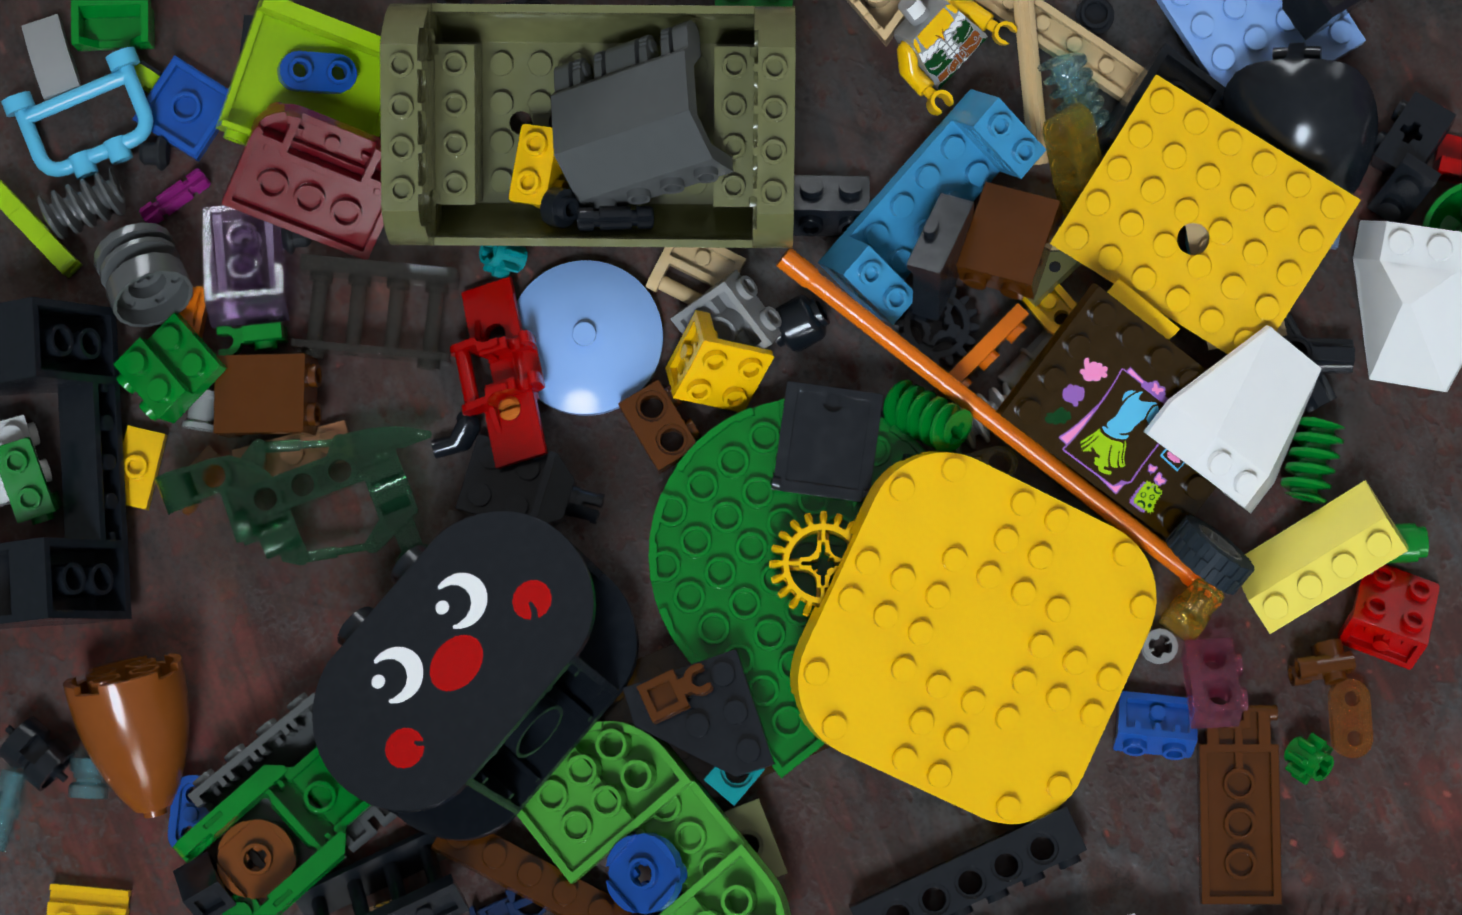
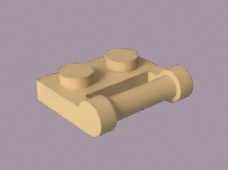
M665 247L647 281L646 288L654 292L660 290L686 304H690L703 294L665 276L670 266L712 287L736 269L740 273L746 258L726 248Z

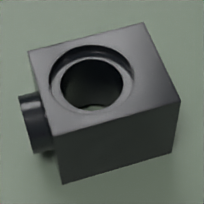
M208 851L173 871L182 901L193 915H221L237 905L233 893L221 881L217 872V862Z

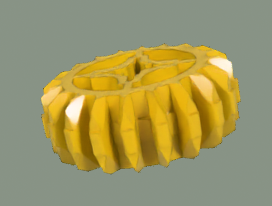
M821 511L820 523L814 524L812 515L807 513L804 515L807 525L804 528H801L796 520H792L790 526L795 534L791 537L787 532L780 531L778 535L782 541L787 543L785 548L779 545H773L771 548L773 553L782 556L781 560L769 561V568L781 569L782 571L781 574L771 577L772 584L785 582L786 586L778 592L779 598L782 599L789 593H792L795 597L790 601L789 608L794 610L800 601L804 602L806 605L803 609V616L809 617L811 614L812 606L820 607L829 587V580L834 576L838 566L827 570L824 585L822 586L821 575L817 574L818 569L813 571L811 563L818 562L819 555H821V546H825V555L829 557L828 561L832 560L834 565H839L842 558L835 556L831 552L829 534L841 538L847 544H849L853 536L849 532L854 521H851L846 529L841 528L842 514L837 513L834 524H828L827 512ZM817 534V548L811 556L790 559L794 548L800 541L810 535ZM790 571H799L812 575L816 581V597L802 591L793 581Z

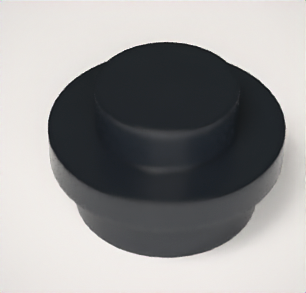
M1083 0L1076 10V23L1094 35H1101L1112 26L1114 21L1113 7L1107 0Z

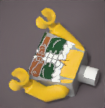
M901 0L898 4V9L905 19L894 31V37L899 45L897 47L899 73L920 97L924 95L927 98L926 108L928 112L938 116L942 114V111L935 104L936 97L941 98L949 107L954 103L953 97L948 91L939 89L987 39L988 36L983 31L986 29L991 31L993 41L1003 46L1009 43L999 37L1000 27H1007L1013 33H1017V28L1009 21L998 23L994 20L992 13L972 0Z

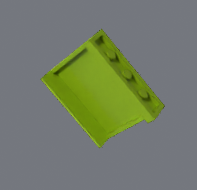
M259 0L215 129L224 132V139L236 144L245 145L251 132L252 124L257 116L266 110L271 103L281 102L303 106L379 137L381 133V36L289 0ZM293 51L336 53L345 55L353 61L357 69V78L354 85L341 94L295 92L288 90L280 83L277 68L281 59ZM294 64L293 66L294 74L298 77H304L306 72L304 66L301 64ZM338 66L332 68L333 77L337 80H342L344 77L343 70Z

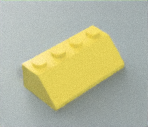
M1365 480L1246 553L1245 555L1250 559L1255 570L1241 587L1251 606L1269 634L1407 552L1409 546Z

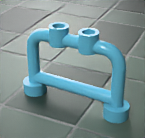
M126 47L112 52L105 57L111 71L110 74L40 104H35L30 91L11 95L1 101L6 116L16 117L31 157L40 171L53 177H63L75 173L77 180L99 172L96 163L109 158L112 165H117L134 157L131 149L147 140L152 132L154 123L152 110L134 66L140 63L135 47ZM125 85L138 118L135 130L125 135L110 138L92 149L77 152L60 162L52 161L48 157L35 122Z

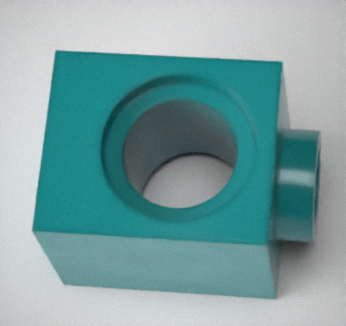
M714 767L704 781L735 806L763 773L765 768L749 773L747 779L741 783H734L727 778L725 771Z

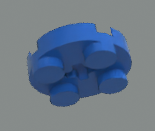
M651 832L624 837L612 848L606 862V867H609V880H606L608 892L618 906L631 913L650 914L665 910L679 896L682 884L686 881L688 874L687 868L682 863L681 856L675 846L663 836ZM640 864L650 867L652 875L650 881L647 880L642 883L639 881L638 878L641 875V871L638 867Z

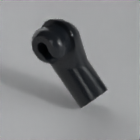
M462 411L459 412L456 417L457 423L451 435L431 440L436 459L465 452L472 447L480 432V421L477 415L464 416Z

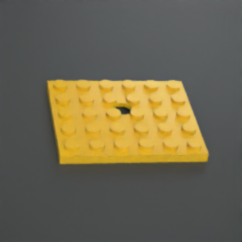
M1155 75L1050 244L1112 283H1115L1119 278L1163 315L1226 354H1229L1266 325L1272 327L1275 331L1278 330L1361 200L1165 79ZM1190 223L1202 225L1209 234L1207 248L1196 255L1183 252L1177 242L1180 229Z

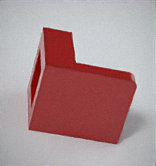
M1447 134L1438 147L1432 166L1434 170L1441 173L1438 180L1456 185L1462 183V137Z

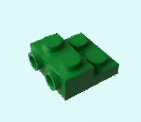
M175 312L148 340L139 337L113 364L120 372L116 377L118 383L131 394L137 392L143 399L139 404L140 409L154 421L161 419L173 424L227 369L183 316Z

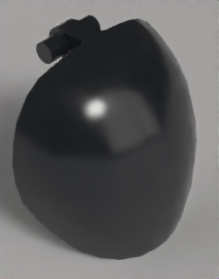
M1289 43L1288 47H1273V60L1247 65L1237 71L1226 85L1222 99L1221 114L1353 195L1360 186L1368 169L1378 136L1377 105L1373 91L1365 77L1357 69L1346 63L1322 59L1321 46H1306L1305 43Z

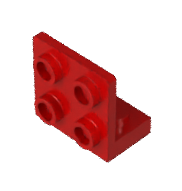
M1385 564L1359 580L1353 610L1340 628L1337 639H1341L1344 646L1411 670L1428 646L1440 585Z

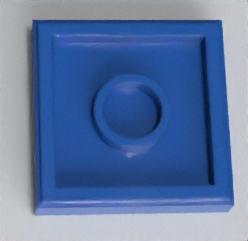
M174 55L146 97L154 120L152 133L158 137H163L169 144L199 162L220 131L215 129L228 88ZM135 114L132 120L138 124V118Z

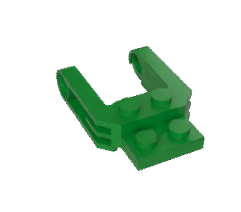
M317 747L294 767H285L284 765L262 766L184 834L173 846V849L186 863L192 861L262 799L267 798L271 803V808L307 848L314 850L316 853L268 894L267 900L251 915H282L345 858L346 828L372 806L348 792L335 780L326 768Z

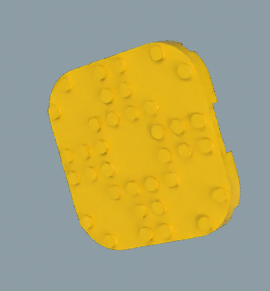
M928 451L921 452V454L903 461L900 460L880 475L865 497L849 532L853 536L820 607H814L794 651L790 670L791 693L794 694L800 712L799 716L807 728L828 746L981 818L1003 824H1021L1040 819L1059 808L1078 787L1149 634L1157 603L1156 584L1152 569L1139 546L1120 530L975 458L952 452Z

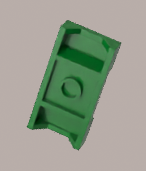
M71 0V44L77 51L120 50L126 47H135L136 50L155 49L154 10L151 8V0Z

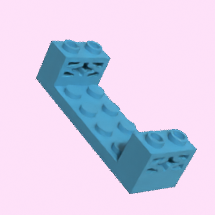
M970 89L817 263L854 300L879 319L894 325L913 302V289L904 281L911 273L906 264L940 193L974 201L983 191L985 182L990 183L999 172L1022 179L1047 149L999 97Z

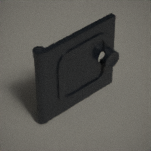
M787 381L775 473L770 481L771 490L864 502L871 488L884 394Z

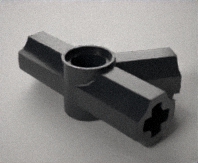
M1289 312L1284 319L1287 336L1283 337L1322 368L1304 410L1305 414H1308L1337 398L1324 373H1353L1355 347L1353 339L1303 337Z

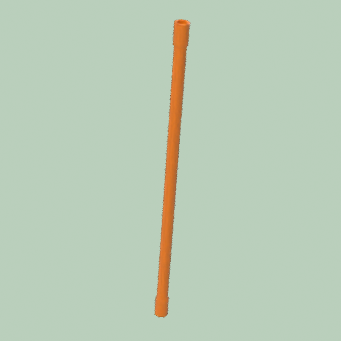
M788 248L776 264V267L802 287L812 291L955 404L959 405V407L970 411L973 418L1113 527L1130 537L1140 548L1178 576L1183 584L1205 601L1210 603L1218 596L1220 590L1204 581V579L1186 566L1172 552L1165 541L1051 452L998 414L996 409L822 275L812 263L792 248Z

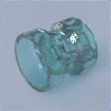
M70 758L69 770L73 773V778H76V782H71L68 785L67 797L108 799V786L105 783H101L103 777L91 759Z

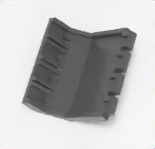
M304 692L287 705V709L290 712L278 722L275 718L268 720L256 730L255 733L258 738L246 747L241 743L232 749L224 757L227 763L216 772L211 768L200 775L192 783L195 789L188 794V797L196 807H205L211 812L262 766L284 765L285 767H294L317 746L312 722L315 693L308 696ZM267 798L262 799L234 824L236 825L248 820L265 819L281 825L291 835L296 845L299 862L295 870L316 853L314 850L307 848L271 808V803ZM372 805L346 828L345 844L354 853L378 833L370 819L375 816L380 824L386 827L398 816L388 810ZM251 849L248 852L251 860L256 866L263 869L266 865L264 858L267 856L265 851L257 852ZM346 853L345 858L339 864H341L345 859L348 858Z

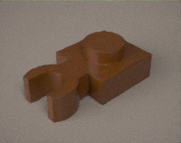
M701 663L691 665L685 671L684 677L678 679L676 672L672 669L636 686L655 725L692 708L688 701V696L692 694L705 696L713 691L714 687L710 682L703 686L694 685V677L698 673L705 671Z

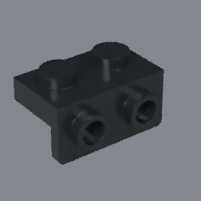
M794 175L793 235L810 237L841 236L870 203L869 176Z

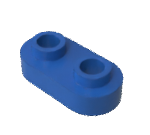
M293 51L281 59L278 64L277 75L280 83L291 91L341 94L354 85L357 78V69L353 61L342 54ZM294 64L304 66L306 71L304 77H298L294 74ZM334 66H338L343 70L344 77L342 80H337L333 77L332 68Z
M200 775L182 777L181 784L171 805L168 841L172 848L184 835L187 827H194L210 813L205 807L197 808L188 797L190 789L195 787L192 783Z

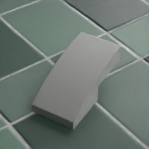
M55 14L22 25L27 50L43 99L47 101L80 87L81 82L76 62L70 53L64 25L59 15Z

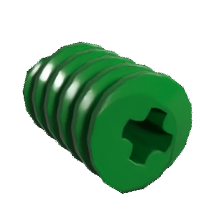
M908 379L896 383L890 389L884 401L883 413L888 425H896L901 432L922 441L923 444L933 447L936 451L952 452L959 448L968 437L973 425V416L970 411L964 408L960 409L959 405L952 402L949 403L947 399L941 396L937 397L936 393L932 391H925L924 387L918 384L913 385V382Z
M1302 417L1298 427L1305 432H1297L1293 437L1294 442L1301 447H1293L1289 449L1288 453L1297 462H1288L1284 467L1285 471L1293 477L1282 478L1280 485L1289 491L1284 493L1293 498L1316 504H1327L1328 500L1319 495L1318 491L1331 489L1332 487L1322 477L1323 475L1336 473V470L1326 463L1327 460L1340 459V455L1331 449V445L1344 444L1345 440L1336 435L1335 431L1345 429V427L1320 418Z

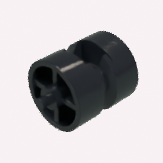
M36 717L28 718L16 729L11 725L5 729L9 737L0 747V757L14 769L23 768V777L38 791L46 789L58 778L63 783L68 779L64 771L73 760L75 752L59 738L51 740L49 738L51 731Z

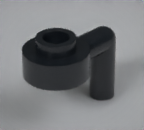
M552 187L547 190L542 198L540 212L543 221L547 225L567 228L576 220L577 209L587 207L577 201L571 189Z

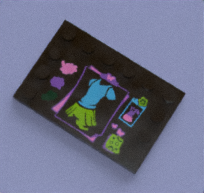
M1092 283L996 412L1166 539L1186 515L1195 516L1216 488L1206 478L1143 432L1166 401L1204 373L1206 369L1104 289Z

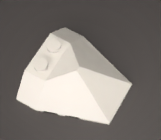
M1360 220L1353 263L1369 379L1448 392L1462 367V232L1389 221Z

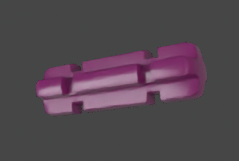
M199 168L194 169L185 176L187 178L185 181H177L156 196L157 201L154 203L150 201L141 207L139 213L146 223H160L164 220L163 216L166 213L171 215L192 200L194 193L200 194L209 188L210 181L203 171Z

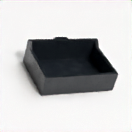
M940 193L906 264V267L913 273L912 314L939 320L959 277L956 264L973 220V201Z

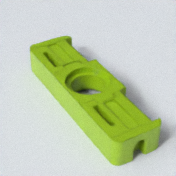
M0 179V209L63 275L70 278L83 264Z

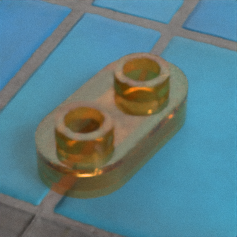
M1348 679L1334 684L1328 694L1331 744L1334 750L1343 757H1362L1369 752L1373 744L1369 690L1362 682L1355 679ZM1349 691L1354 692L1357 696V702L1354 706H1349L1345 702V694ZM1351 731H1356L1360 736V741L1355 746L1350 745L1347 740V736Z

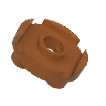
M265 819L242 821L230 828L219 843L217 872L223 884L232 893L251 899L266 898L298 866L299 858L296 852V845L291 835L275 822ZM251 849L257 852L265 851L267 856L264 858L266 865L263 869L259 866L251 869L247 863L251 859L248 852Z

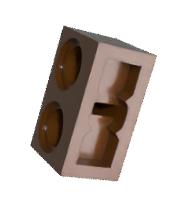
M656 380L618 403L622 413L659 474L678 464L688 450L701 438L691 418L683 421L676 408L682 404L679 399L673 398L671 385L663 388L660 381ZM649 399L659 400L664 406L662 413L656 418L644 416L641 408L645 401ZM669 432L679 433L684 439L682 447L674 452L665 450L661 445L665 434Z

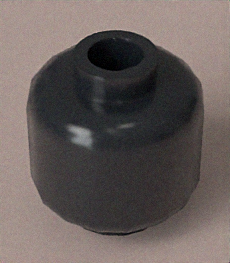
M801 294L775 309L782 321L781 326L778 327L782 334L775 340L779 347L786 345L790 350L798 353L821 341L826 336V326L830 324V320L817 298L810 299Z

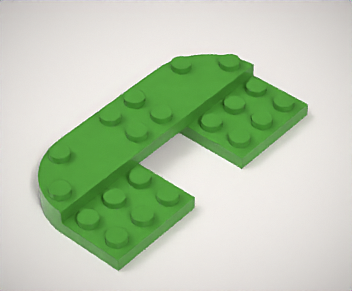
M623 721L596 722L517 814L518 818L570 884L576 883L604 859L615 844L624 837L630 836L634 832L636 834L651 832L663 836L675 846L688 872L687 879L682 884L681 891L683 894L659 915H791L789 903L780 882L666 741L636 727L633 723Z

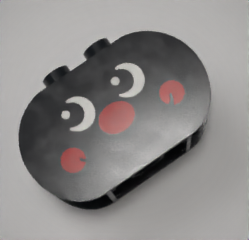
M510 511L486 512L467 517L443 530L427 548L424 545H417L402 555L392 570L391 581L395 585L374 609L369 606L363 607L354 612L342 625L337 637L341 647L325 666L314 696L312 713L314 738L320 757L335 780L362 801L388 810L415 829L440 839L454 841L479 839L497 832L510 823L622 693L623 688L627 686L633 675L638 659L639 636L636 620L627 599L616 584L550 524L527 514Z

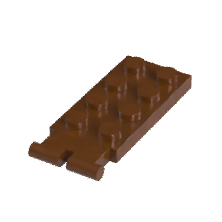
M1198 705V721H1205V744H1197L1200 904H1282L1279 744H1271L1270 720H1278L1277 705H1241V720H1234L1233 705Z

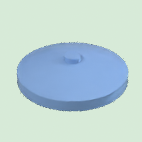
M592 260L560 264L534 279L517 300L522 329L531 331L536 338L545 388L538 393L540 401L545 405L560 412L578 416L609 413L620 408L618 403L648 386L654 377L663 351V327L660 314L647 289L635 277L623 269L608 263Z

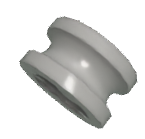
M1167 629L1151 630L1141 652L1144 658L1153 664L1167 663L1177 654L1178 642L1174 634ZM1160 636H1163L1168 640L1164 644H1169V652H1163L1159 657H1156L1151 653L1154 651V648L1149 649L1150 640H1158Z

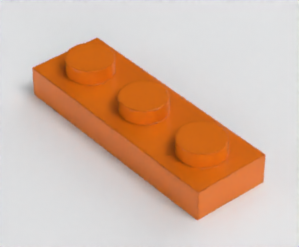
M1017 303L949 374L969 388L973 382L968 377L978 367L983 371L988 369L1000 356L996 349L1005 340L1012 344L1028 328L1023 322L1029 313ZM934 388L933 391H934L938 396H941V397H943V398H945V399L948 398V397H946L943 393H941L939 390H937L936 388Z

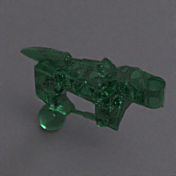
M389 426L368 428L343 435L337 434L333 439L263 441L257 439L252 442L241 458L229 455L206 459L190 466L166 472L155 478L168 515L221 495L237 544L244 542L246 546L260 541L268 560L281 556L283 562L305 566L309 562L338 558V555L362 551L375 554L395 537L401 551L396 557V564L409 549L417 545H424L427 548L429 545L422 542L415 524L414 517L420 510L397 452L398 448L401 450L430 439L432 433L428 430ZM329 447L326 457L276 476L265 470L268 453ZM338 461H346L351 466V476L344 482L333 481L330 474L331 467ZM220 466L225 471V481L219 487L212 488L206 482V474L210 468ZM301 475H309L314 480L313 491L307 496H298L294 491V481ZM366 483L379 517L378 523L366 542L339 548L333 546L308 551L298 531L293 510ZM264 489H272L277 496L275 506L270 510H261L257 505L258 494Z

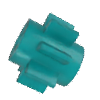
M480 246L479 258L485 264L483 267L484 271L491 272L492 276L502 279L509 277L510 271L519 273L524 268L528 252L525 246Z

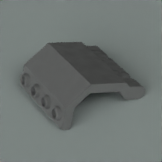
M692 20L674 25L673 28L669 27L661 30V56L658 54V45L652 35H646L640 39L637 38L608 48L606 51L603 50L595 53L593 59L595 62L594 79L592 77V68L586 58H580L574 62L571 61L554 68L555 92L551 95L554 156L577 201L582 205L593 207V211H599V207L645 204L653 197L663 194L680 193L685 187L697 183H711L718 180L719 176L733 172L732 157L711 144L697 115L694 64L701 57L699 31Z

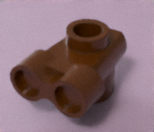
M1331 639L1311 646L1312 655L1295 658L1294 664L1289 665L1287 671L1292 686L1310 684L1312 681L1321 679L1324 680L1325 685H1334L1348 680L1347 674H1350L1356 668V662L1352 651L1345 652L1341 639Z

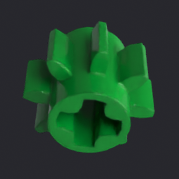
M1311 733L1307 740L1298 736L1288 744L1285 750L1284 759L1288 763L1285 770L1290 772L1292 777L1304 785H1307L1311 778L1317 782L1322 781L1330 774L1334 766V758L1330 755L1333 748L1327 745V741L1314 733Z

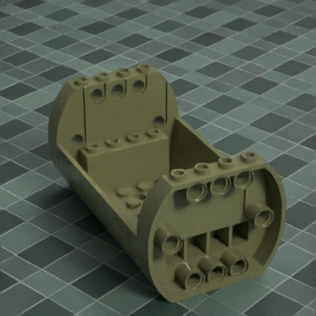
M391 3L385 13L380 39L381 211L385 232L390 244L793 248L795 6ZM688 20H692L696 24L699 31L701 57L694 64L697 115L711 144L732 157V173L719 176L718 180L711 183H697L685 187L680 193L663 194L653 197L645 204L628 205L631 206V210H636V206H651L653 208L654 225L651 229H637V226H632V230L600 231V227H594V231H580L577 228L576 220L567 228L550 226L543 221L539 208L509 200L520 135L511 126L512 116L516 112H526L532 118V125L550 127L549 122L552 116L551 95L555 92L554 68L556 66L571 61L574 62L580 58H586L592 68V77L594 79L595 62L593 59L595 53L603 50L606 51L608 48L637 38L640 39L646 35H652L658 45V54L661 56V30L669 27L673 28L674 25Z

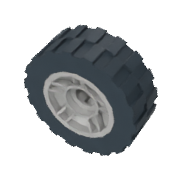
M1190 514L1181 520L1166 539L1168 547L1186 566L1204 579V581L1226 594L1234 595L1255 570L1250 559L1232 541L1208 523Z

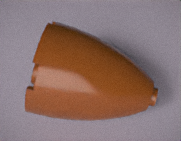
M175 653L164 655L165 661H156V658H147V655L106 663L88 669L89 673L81 681L77 682L76 677L68 678L63 683L71 717L91 761L115 794L135 813H143L144 818H154L167 813L166 807L172 805L181 784L187 759L190 722L188 688L182 656Z

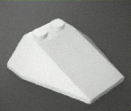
M1266 325L1169 398L1143 432L1189 465L1251 514L1276 481L1322 368L1272 327Z

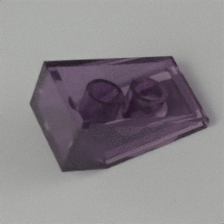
M225 205L202 207L204 302L211 327L289 321L288 280L281 227Z

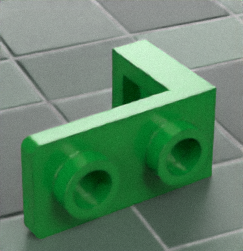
M25 437L0 445V476L17 523L31 519L32 525L55 518L54 511L59 509L63 503L58 490L50 493L31 438Z

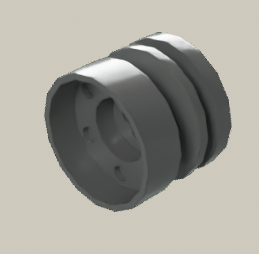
M140 222L126 225L103 239L94 253V266L100 275L102 285L106 289V296L117 319L131 327H149L162 324L174 312L179 314L184 310L193 296V285L185 266L180 261V254L175 247L172 236L166 228L156 223Z

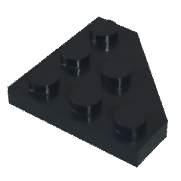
M735 649L697 662L704 666L705 671L698 673L694 677V685L703 686L710 682L714 687L713 691L705 696H696L694 694L688 696L687 698L692 708L656 725L652 722L636 687L653 678L623 688L634 725L735 777L775 765L738 650ZM691 665L674 670L678 679L684 677L685 671Z

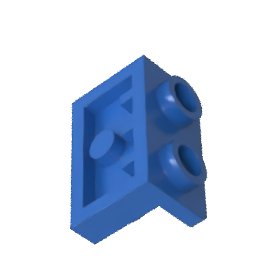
M1122 691L1117 701L1116 734L1113 740V750L1123 751L1130 756H1141L1144 754L1161 755L1169 760H1181L1192 757L1198 741L1197 698Z

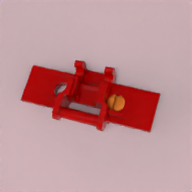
M512 277L502 278L461 292L470 338L450 346V353L452 357L456 358L464 404L461 406L462 414L464 416H474L485 413L496 469H502L548 454L537 400H540L538 392L545 388L536 338L531 331L522 329ZM498 326L504 328L505 336L489 340L490 333L494 328ZM471 354L487 359L490 364L493 383L485 385V396L479 398Z

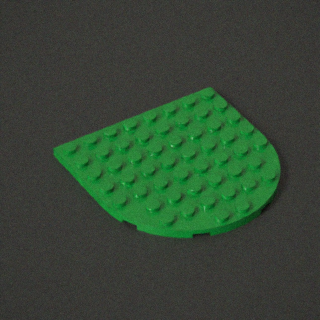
M785 399L762 404L754 408L751 407L725 419L709 430L688 450L675 467L659 497L652 520L648 555L650 580L659 613L670 636L687 660L694 664L735 649L738 650L775 761V765H772L780 778H783L825 743L819 740L803 723L790 686L793 654L810 615L809 617L803 616V609L806 604L802 601L799 602L794 610L789 608L790 601L795 597L792 593H789L782 599L779 598L778 592L786 584L785 582L772 584L771 577L781 574L782 571L781 569L769 568V561L781 560L782 556L773 553L771 548L773 545L785 548L787 543L782 541L778 535L780 531L787 532L791 537L795 534L790 526L792 520H796L800 527L804 528L807 526L804 520L805 514L810 513L813 523L818 524L820 523V512L826 511L828 515L827 523L834 524L835 516L839 513L843 515L840 527L846 529L851 521H855L863 502L771 490L770 481L775 473ZM880 417L871 487L885 470L896 462L902 461L903 454L918 455L921 452H926L915 439L901 432L896 425H888L883 417ZM817 534L810 535L800 541L794 548L790 559L811 556L817 548ZM829 534L831 552L835 556L842 558L848 544L841 538ZM824 545L821 546V555H819L818 562L811 563L813 571L818 569L817 574L821 575L822 586L824 585L827 570L839 566L834 565L832 560L828 561L829 557L825 555ZM790 571L795 584L805 593L816 597V581L809 573Z

